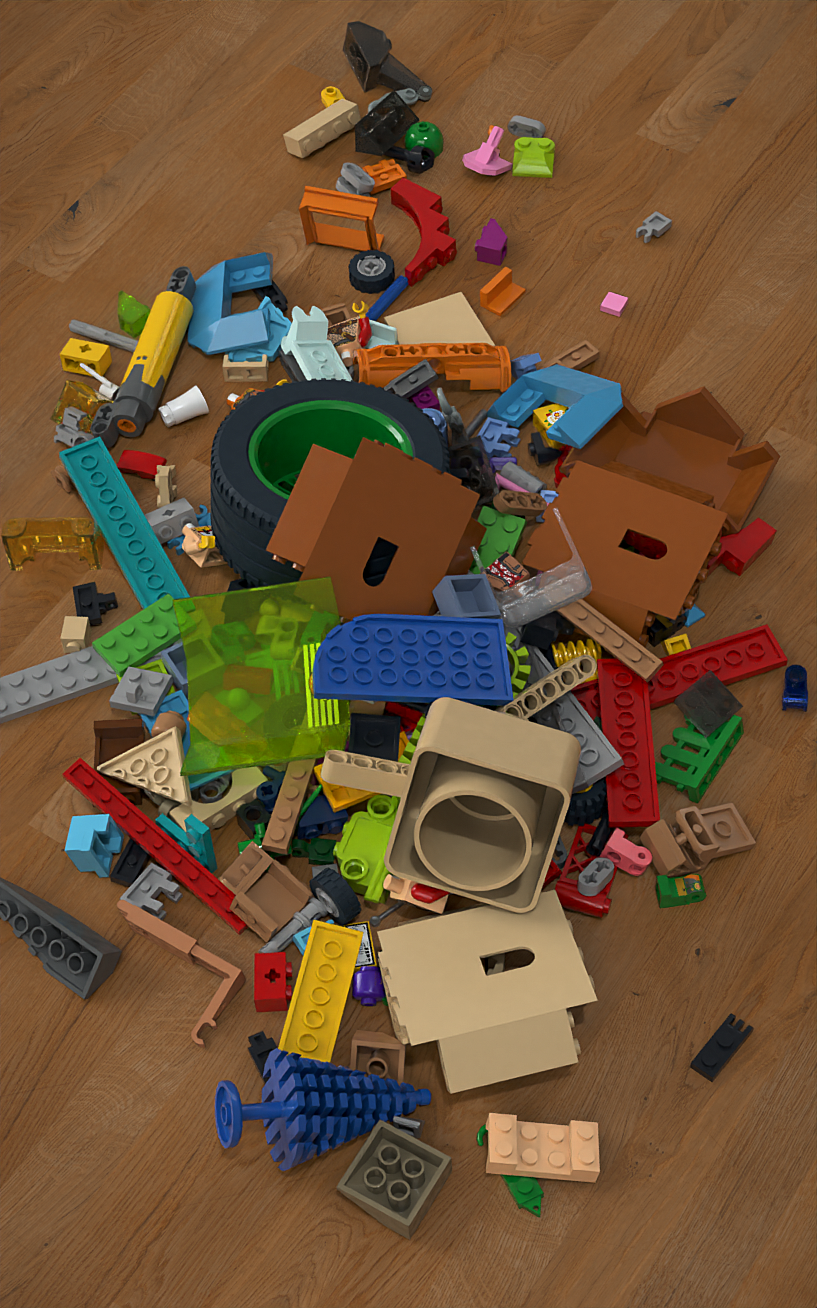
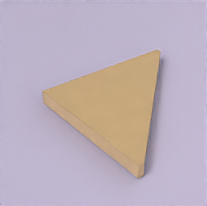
M176 726L97 766V770L104 775L182 804L192 805L181 731Z

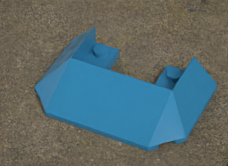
M263 252L225 260L212 266L195 281L196 290L191 300L194 311L188 329L189 345L194 348H200L207 355L269 343L271 313L268 307L231 315L232 293L272 285V253Z
M556 364L522 375L492 404L487 412V418L490 417L508 422V425L518 428L533 413V410L537 409L545 400L569 407L546 431L548 438L581 449L623 407L622 388L620 383Z

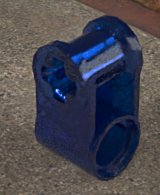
M791 665L785 672L782 710L786 711L787 708L802 709L803 712H807V671L801 665Z

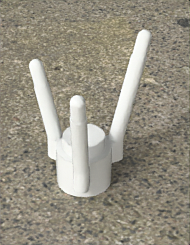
M81 363L80 366L102 382L99 388L101 397L81 392L78 393V396L100 401L104 404L109 401L114 403L120 387L108 381L105 377L100 376L84 363Z

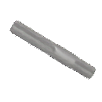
M75 319L71 320L69 324L70 331L131 352L135 351L138 340Z

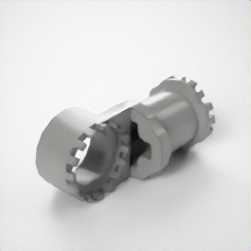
M228 757L234 771L241 767L238 763L235 764L236 761H233V758ZM231 773L201 786V801L207 804L221 800L223 792L229 787V782L232 780ZM212 789L216 790L218 794L214 797H207L205 792Z

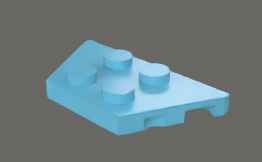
M265 296L258 309L268 307L271 313L269 343L232 350L228 354L230 362H262L263 354H267V360L271 362L278 356V351L282 349L281 340L284 336L288 335L292 323L283 316L279 308H276L271 303L269 297Z

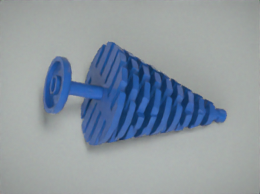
M276 1048L269 1053L265 1063L263 1078H270L262 1088V1103L241 1104L236 1085L230 1080H223L218 1083L216 1088L215 1122L219 1140L222 1146L227 1149L238 1145L242 1135L243 1121L263 1120L264 1127H269L265 1132L267 1144H275L270 1151L273 1161H282L278 1168L286 1171L312 1159L315 1153H317L318 1157L326 1153L328 1149L332 1148L333 1150L341 1146L343 1142L346 1143L357 1138L358 1135L361 1136L370 1132L374 1123L376 1126L379 1120L386 1123L388 1120L392 1122L394 1116L401 1117L402 1113L407 1115L415 1111L416 1104H430L432 1097L431 1092L427 1088L415 1091L413 1085L402 1082L399 1086L396 1080L390 1078L384 1080L374 1074L365 1077L366 1072L353 1071L349 1067L342 1065L336 1067L333 1063L327 1061L321 1062L316 1059L300 1058L301 1054L293 1052L287 1055V1051Z

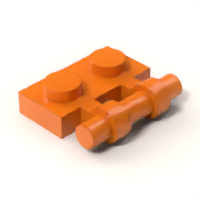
M393 158L389 160L383 159L378 164L373 166L367 165L362 168L375 181L373 190L369 192L371 195L393 187L403 177L407 179V175L399 164H395Z

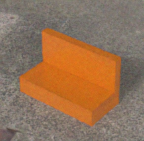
M504 267L480 290V306L501 316L526 292V289L513 283L512 270Z

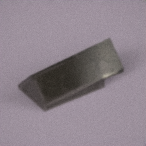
M395 90L355 124V152L382 156L406 134L411 125L420 121Z

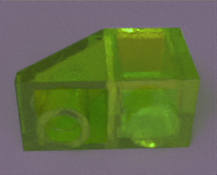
M121 290L118 293L117 312L120 329L135 339L142 333L151 310L148 306L138 302L132 295H128Z

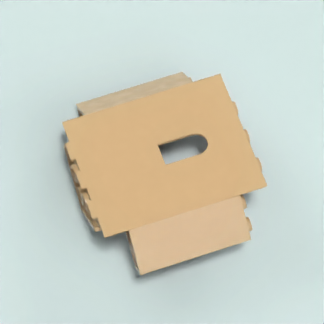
M555 890L540 893L536 906L524 913L510 911L487 903H480L446 911L442 914L437 913L399 922L398 927L377 931L382 951L378 952V962L395 1037L402 1044L410 1043L411 1046L436 1040L447 1091L450 1094L578 1063L577 1055L581 1054L577 1038L573 1039L571 1028L575 1027L571 1011L567 1012L566 1008L598 1000L594 992L593 978L587 974L584 966L581 947H577L574 940L571 921L566 919ZM517 949L529 950L535 956L534 961L526 967L486 976L480 958Z

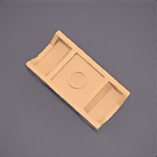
M489 1113L486 1121V1129L488 1130L486 1173L596 1182L600 1173L597 1122L571 1120L569 1126L523 1122L517 1121V1115Z

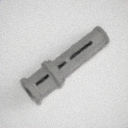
M312 897L309 900V904L300 912H295L292 917L293 920L259 949L258 952L274 953L283 951L293 941L292 939L295 934L312 926L313 920H318L321 916L325 917L328 914L326 908L319 900Z

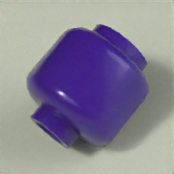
M363 966L360 967V971L355 972L353 975L352 996L356 1000L361 1001L362 1006H376L378 1001L386 997L381 971L378 967Z

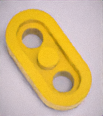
M332 86L323 89L321 92L322 103L326 108L341 99H345L340 90Z

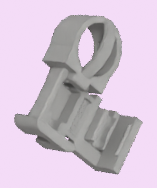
M74 407L65 408L63 424L56 426L58 434L54 436V442H63L74 447L94 439V436L90 433L78 431L80 430V427H78L80 426L79 421L87 417V413Z

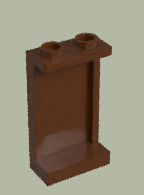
M143 719L94 721L93 729L96 737L94 770L132 804L142 805V788L104 775L97 770V766L145 742Z

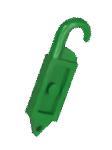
M486 1124L477 1133L479 1146L484 1145L483 1136L488 1132ZM500 1174L518 1208H524L535 1216L540 1217L541 1198L544 1197V1192L536 1178Z

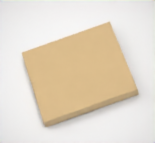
M462 292L384 317L385 325L397 329L398 345L420 343H487L495 346Z

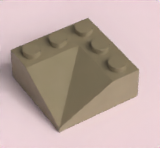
M379 1120L336 1188L384 1226L410 1240L452 1173V1158L390 1124Z

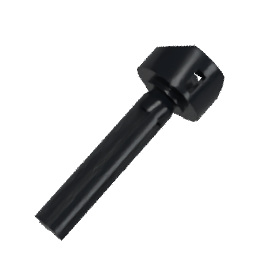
M365 137V141L362 142L364 149L407 162L408 170L417 174L427 171L434 165V152L424 146L415 145L411 150H407L369 137Z

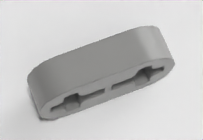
M518 115L513 116L507 126L510 133L519 137L542 138L546 131L544 124L540 121Z
M607 858L594 859L579 875L577 890L585 896L597 895L613 877V862Z

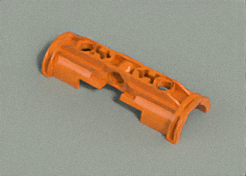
M420 343L378 345L371 349H354L352 362L359 365V383L372 384L377 388L387 386L390 381L424 359L428 361L436 374H445L446 380H470V390L500 389V392H505L511 386V362L506 346H492L487 343Z

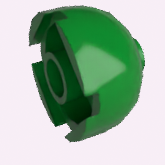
M422 121L411 125L407 130L404 140L405 149L411 150L415 145L424 146L434 152L435 158L443 152V135L435 124Z

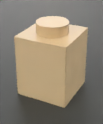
M65 616L60 638L64 653H73L89 647L92 631L88 617Z

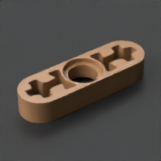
M502 490L493 498L494 506L503 514L537 517L547 508L545 499L537 493Z

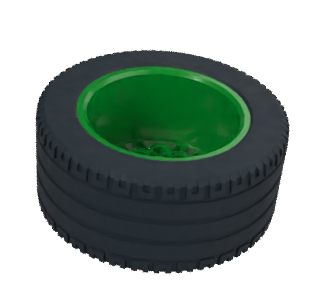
M316 378L311 380L303 379L299 382L283 383L281 386L276 385L273 388H267L264 392L260 391L257 395H252L248 400L242 401V404H238L235 410H231L230 414L221 422L212 443L210 459V516L212 534L215 536L216 547L219 549L220 555L223 556L225 562H228V566L234 569L236 574H240L242 579H247V582L254 584L256 588L263 589V592H270L275 597L280 596L282 599H290L292 602L310 603L293 594L303 572L292 568L293 563L289 561L284 565L273 560V554L266 551V548L312 445L315 444L354 459L363 437L373 442L378 440L384 445L388 443L412 456L413 459L416 457L432 465L434 468L442 471V474L444 472L450 474L448 446L442 432L434 424L433 419H429V415L423 413L421 408H417L416 404L410 403L406 398H401L399 394H393L390 390L386 391L382 387L377 388L375 385H367L364 382L357 383L354 380H336V378H331V380H326V378H321V380ZM378 537L363 570V580L367 585L373 587L383 581L398 548L397 545Z

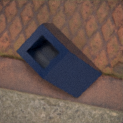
M317 796L299 822L297 838L312 839L322 834L341 832L345 822L348 821L346 808L334 813L326 796Z

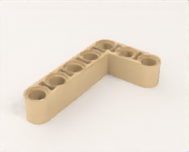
M582 655L569 660L514 696V701L504 706H499L494 711L505 713L507 711L528 721L527 718L592 676L597 669L595 659L590 655ZM580 663H581L582 666H583V672L580 670V667H579V664H580ZM561 675L565 678V684L561 680ZM543 687L547 691V696L543 693ZM524 699L528 701V708L524 704Z
M329 750L325 754L320 776L327 783L401 797L410 764L345 751Z

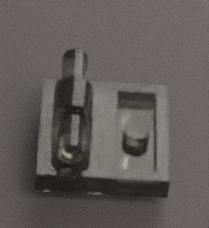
M711 670L673 701L705 738L727 720H730L743 707Z

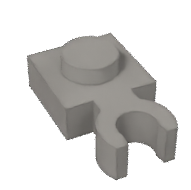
M656 211L643 221L641 227L637 228L636 237L639 238L641 235H645L644 242L648 243L652 235L659 237L672 226V220Z

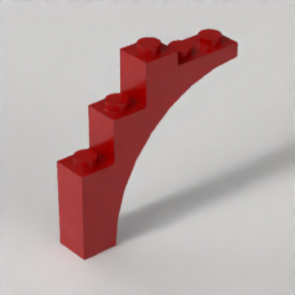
M403 177L390 188L391 204L402 210L413 220L421 236L417 253L405 267V277L408 278V285L413 287L418 281L423 279L427 272L435 268L437 263L445 266L449 261H452L456 257L457 250L456 239L448 236L450 232L449 218L441 214L443 210L442 197Z
M758 517L738 533L721 537L720 543H722V548L719 555L708 561L706 568L709 570L708 576L721 563L728 570L741 576L772 544L777 530ZM628 530L623 538L627 544L635 547L647 558L661 559L667 553V547L662 542Z

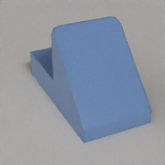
M539 353L523 355L510 361L511 374L516 380L524 374L537 371L535 363L542 361Z

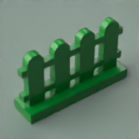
M703 709L687 711L684 714L685 723L689 725L688 728L678 727L673 730V739L677 742L676 746H663L661 748V755L666 761L664 764L655 762L657 783L660 784L664 781L675 785L677 791L680 792L686 789L688 790L689 800L699 803L744 734L742 717L733 715L728 722V718L723 716L721 719L706 715V710ZM700 729L711 733V735L708 737L695 731ZM688 746L693 749L699 750V753L695 754L693 752L684 750V747ZM675 763L688 768V770L685 772L672 767V765Z

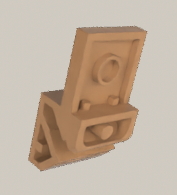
M733 803L698 810L696 806L680 809L676 812L675 816L679 824L678 827L673 828L671 824L661 819L646 828L640 836L644 847L651 852L652 861L659 874L667 875L668 878L704 870L712 858L750 850L756 844Z

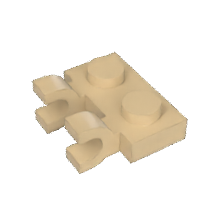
M157 465L155 484L156 488H159V495L157 496L158 508L172 503L177 496V485H172V478L176 474L175 465Z

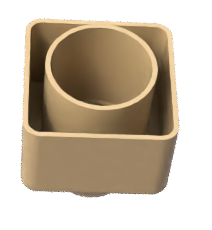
M442 697L435 700L429 708L411 760L385 852L384 864L388 871L401 878L510 911L524 913L532 910L537 904L570 804L581 755V745L578 739L570 733L523 720L510 713L493 711L450 697Z

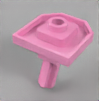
M495 126L487 143L483 142L480 149L463 155L462 161L465 167L480 174L493 176L511 170L512 163L499 158L500 150L497 149L505 131Z

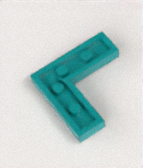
M163 813L155 819L158 827L210 873L218 869L210 828L191 814L184 820L186 832Z

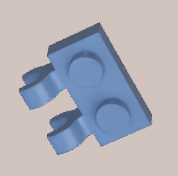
M488 417L470 447L471 454L481 457H493V455L497 457H511L512 454L508 452L511 446L517 447L521 441L520 438H517L520 431L515 428H509L508 422ZM502 439L505 440L508 444H501Z

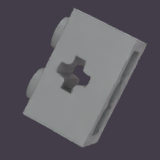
M184 497L144 515L160 544L182 535V529L188 523L195 527H200L193 507Z

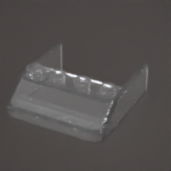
M558 508L553 509L573 553L572 559L507 590L498 592L494 589L475 546L470 547L481 574H486L501 613L500 617L509 628H518L589 595L592 590L590 577Z

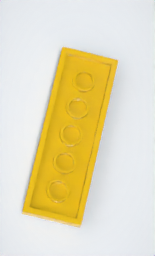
M313 920L278 1047L287 1051V1055L293 1052L301 1054L300 1058L331 1062L364 932Z

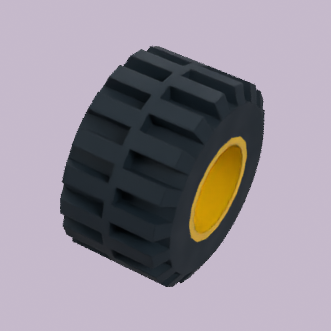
M605 777L596 781L588 788L571 795L564 822L570 826L574 824L584 826V823H593L594 819H598L601 816V810L606 801Z

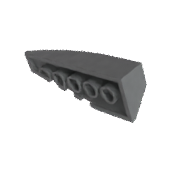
M0 877V917L2 920L10 923L13 927V933L26 942L30 953L33 956H37L44 965L42 967L47 973L83 999H88L113 973L122 950L65 911Z

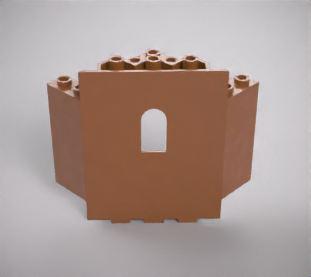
M703 386L658 403L652 414L645 411L639 413L621 393L623 407L581 449L573 447L560 467L561 471L568 478L577 460L596 467L616 461L715 496L713 500L715 509L728 513L722 527L721 537L740 531L781 456L768 441L749 447L742 445L745 433Z
M363 437L354 459L318 445H312L266 551L273 554V560L284 565L289 561L293 563L292 568L303 572L293 594L310 602V608L320 613H324V610L340 616V622L344 624L352 621L354 617L368 614L433 616L439 611L432 591L445 576L467 575L487 528L471 517L480 494L462 486L461 479L447 472L442 474V471L434 468L432 465L416 457L413 459L412 456L388 443L384 445L378 440L373 442ZM378 537L397 545L398 548L383 581L379 585L372 587L363 580V570Z
M577 460L569 477H563L556 490V493L559 494L558 497H555L553 502L548 504L542 516V519L545 520L544 523H541L538 529L535 528L528 541V545L531 547L522 564L543 571L536 599L541 600L539 595L554 579H557L645 648L649 640V635L646 634L648 627H651L654 623L655 613L676 620L679 614L682 615L692 609L700 584L705 583L708 577L709 570L706 569L708 561L718 556L721 551L722 527L728 513L715 509V504L713 503L715 496L616 461L596 467ZM629 530L662 542L667 547V553L661 559L655 560L622 549L619 546ZM575 627V629H574L575 632L587 636V635H586L585 633H583L580 629H578L577 627Z

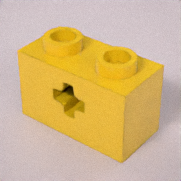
M70 338L60 352L64 371L92 376L80 366L81 363H84L100 376H103L112 363L109 345Z

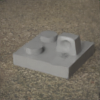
M128 666L109 700L110 707L155 716L174 682L172 675Z

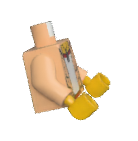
M188 523L183 527L182 534L185 536L182 549L198 566L202 568L228 564V562L224 561L223 556L220 555L219 549L216 547L215 536L212 534L211 526L195 527Z

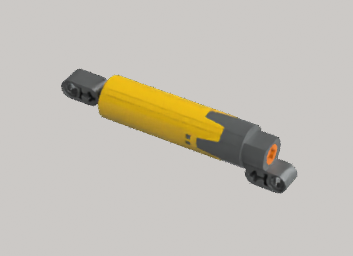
M186 266L175 269L167 285L166 292H161L156 296L114 403H106L100 406L96 412L90 429L94 438L101 437L106 448L115 444L119 434L127 437L139 436L145 423L149 422L153 417L194 311L191 300L196 290V283L190 269Z

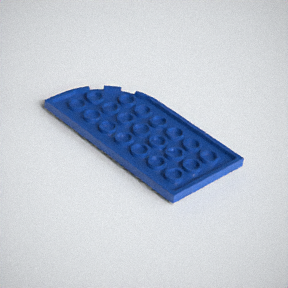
M399 614L357 616L348 623L341 626L337 625L326 635V638L318 647L313 663L314 699L430 703L442 697H450L473 705L500 706L514 701L503 619Z

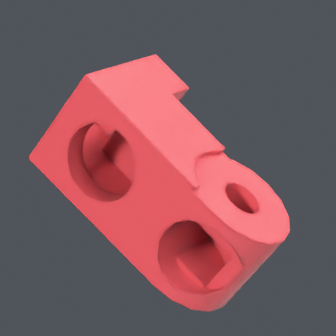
M616 827L600 857L611 860L615 866L634 876L643 875L652 861L651 852L647 848L636 846L623 838L625 832Z

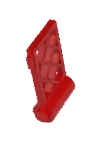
M584 824V826H579L562 874L554 890L563 908L602 918L604 913L609 914L612 899L608 897L619 867L614 865L612 879L595 896L581 894L577 890L578 880L567 878L569 873L576 870L581 874L584 867L588 866L594 859L601 858L600 856H592L586 851L588 843H585L582 834L584 832L593 835L596 827ZM614 831L611 832L607 841H609ZM624 834L623 838L628 840V835ZM585 851L589 859L578 862L575 854Z

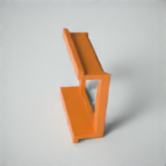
M305 186V193L299 207L307 245L315 241V243L359 251H380L385 238L383 234L376 233L373 220L378 206V198ZM312 212L364 221L366 231L314 222Z

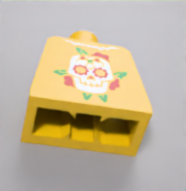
M557 403L533 410V426L540 432V435L550 448L559 449L567 444L549 439L546 431L569 409V407Z

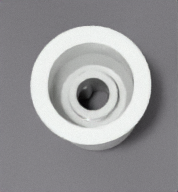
M196 385L186 393L158 408L162 420L167 427L209 413L207 403Z

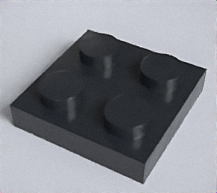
M351 713L348 752L398 762L401 716Z

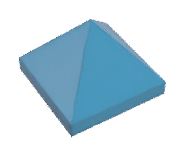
M696 604L693 605L691 610L684 613L687 617L685 626L688 628L705 617L706 614Z

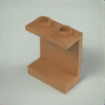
M274 860L268 872L247 890L245 894L240 891L234 897L229 909L265 942H268L293 919L292 917L295 912H300L308 904L313 893L305 883L298 881L285 865Z

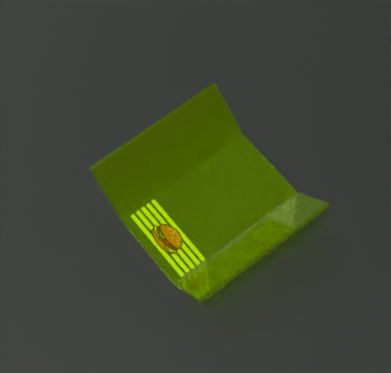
M331 577L173 599V606L187 660L190 746L180 771L181 777L323 758L329 750L345 751L350 729L349 701L314 699L312 670L318 647H320L326 635L337 625L341 626Z

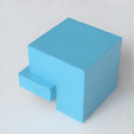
M110 814L72 816L64 851L80 872L95 871L99 878L109 877L113 859L112 853L121 852L124 834Z

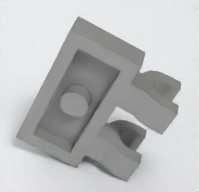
M151 862L120 897V900L136 905L163 920L167 913L162 910L164 907L163 903L155 900L156 897L163 892L168 899L177 904L183 896L182 893L178 892L180 886L170 882L172 880L171 873Z

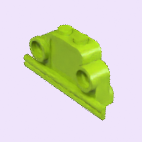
M387 795L372 797L367 804L368 812L358 811L352 815L350 822H345L342 840L336 843L333 855L337 857L341 875L353 891L365 895L364 900L378 904L386 903L390 891L384 889L383 883L388 874L393 875L384 864V856L398 808H394L391 798Z

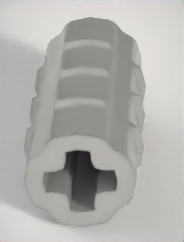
M511 461L504 465L500 472L502 477L530 493L540 495L541 490L547 489L546 483Z

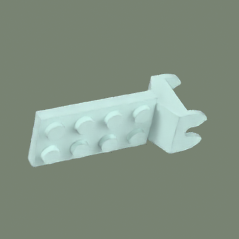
M295 306L292 310L293 322L288 335L284 336L281 340V347L285 355H294L307 380L314 378L317 380H321V378L331 380V378H336V380L346 379V381H351L352 378L331 340H327L329 321L325 314L319 308L312 306L311 316H308L301 308Z

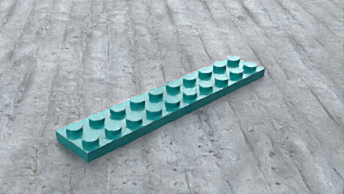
M99 436L59 452L60 460L142 609L144 610L165 595L170 594L187 613L195 611V604L101 437Z

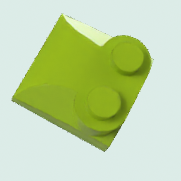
M521 137L517 139L514 143L512 176L552 178L555 155L554 142L548 138Z

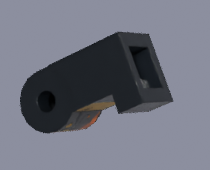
M657 614L653 625L648 627L646 634L649 635L648 642L655 647L683 628L687 622V617L684 614H679L677 619L673 620Z

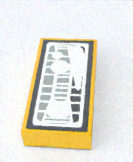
M369 921L344 925L346 928L364 932L354 973L360 971V967L363 966L377 967Z

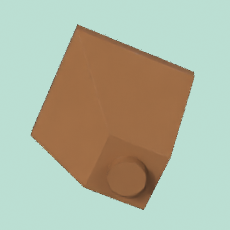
M356 1030L352 1039L350 1069L366 1072L365 1077L374 1074L384 1080L386 1078L396 1080L400 1086L404 1082L406 1044H402L398 1039L382 1032Z

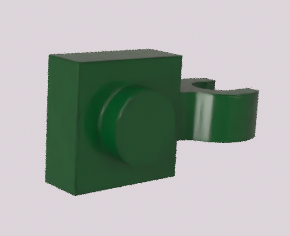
M312 838L311 844H308L304 840L293 839L292 857L309 858V864L311 865L334 864L335 856L333 851L337 840Z

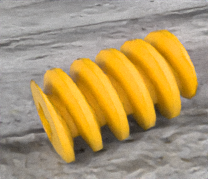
M587 639L585 645L582 640H578L576 647L572 641H568L566 648L563 642L558 643L557 650L553 643L550 644L556 667H560L569 660L582 655L592 656L596 664L597 659H601V646L596 642L594 645L591 639Z

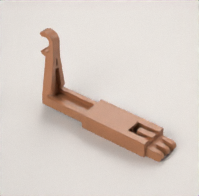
M119 900L117 907L132 931L194 966L197 963L224 978L191 1033L194 1043L199 1047L205 1048V1042L203 1039H199V1035L207 1026H211L213 1030L218 1029L215 1023L216 1019L246 981L242 970L203 949L196 939L136 905H132L125 900Z

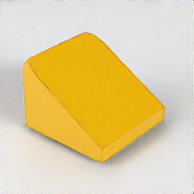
M687 634L661 642L667 656L691 649Z

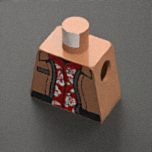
M508 552L502 554L480 573L486 574L496 602L504 604L506 607L511 606L518 599L527 603L529 598L534 596V591L530 589L529 572Z

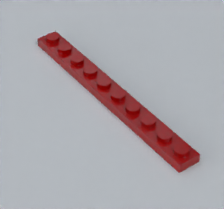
M79 758L62 773L63 778L103 814H110L124 833L235 932L241 935L249 927L229 909L236 895L82 758Z

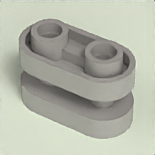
M344 163L340 172L342 176L337 180L336 189L339 192L370 197L368 192L373 190L374 179L358 165Z

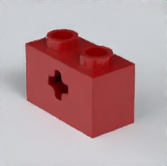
M286 952L254 953V1003L256 1012L288 1011V1001H291L293 996L292 985H288V978L293 977L292 962H287Z

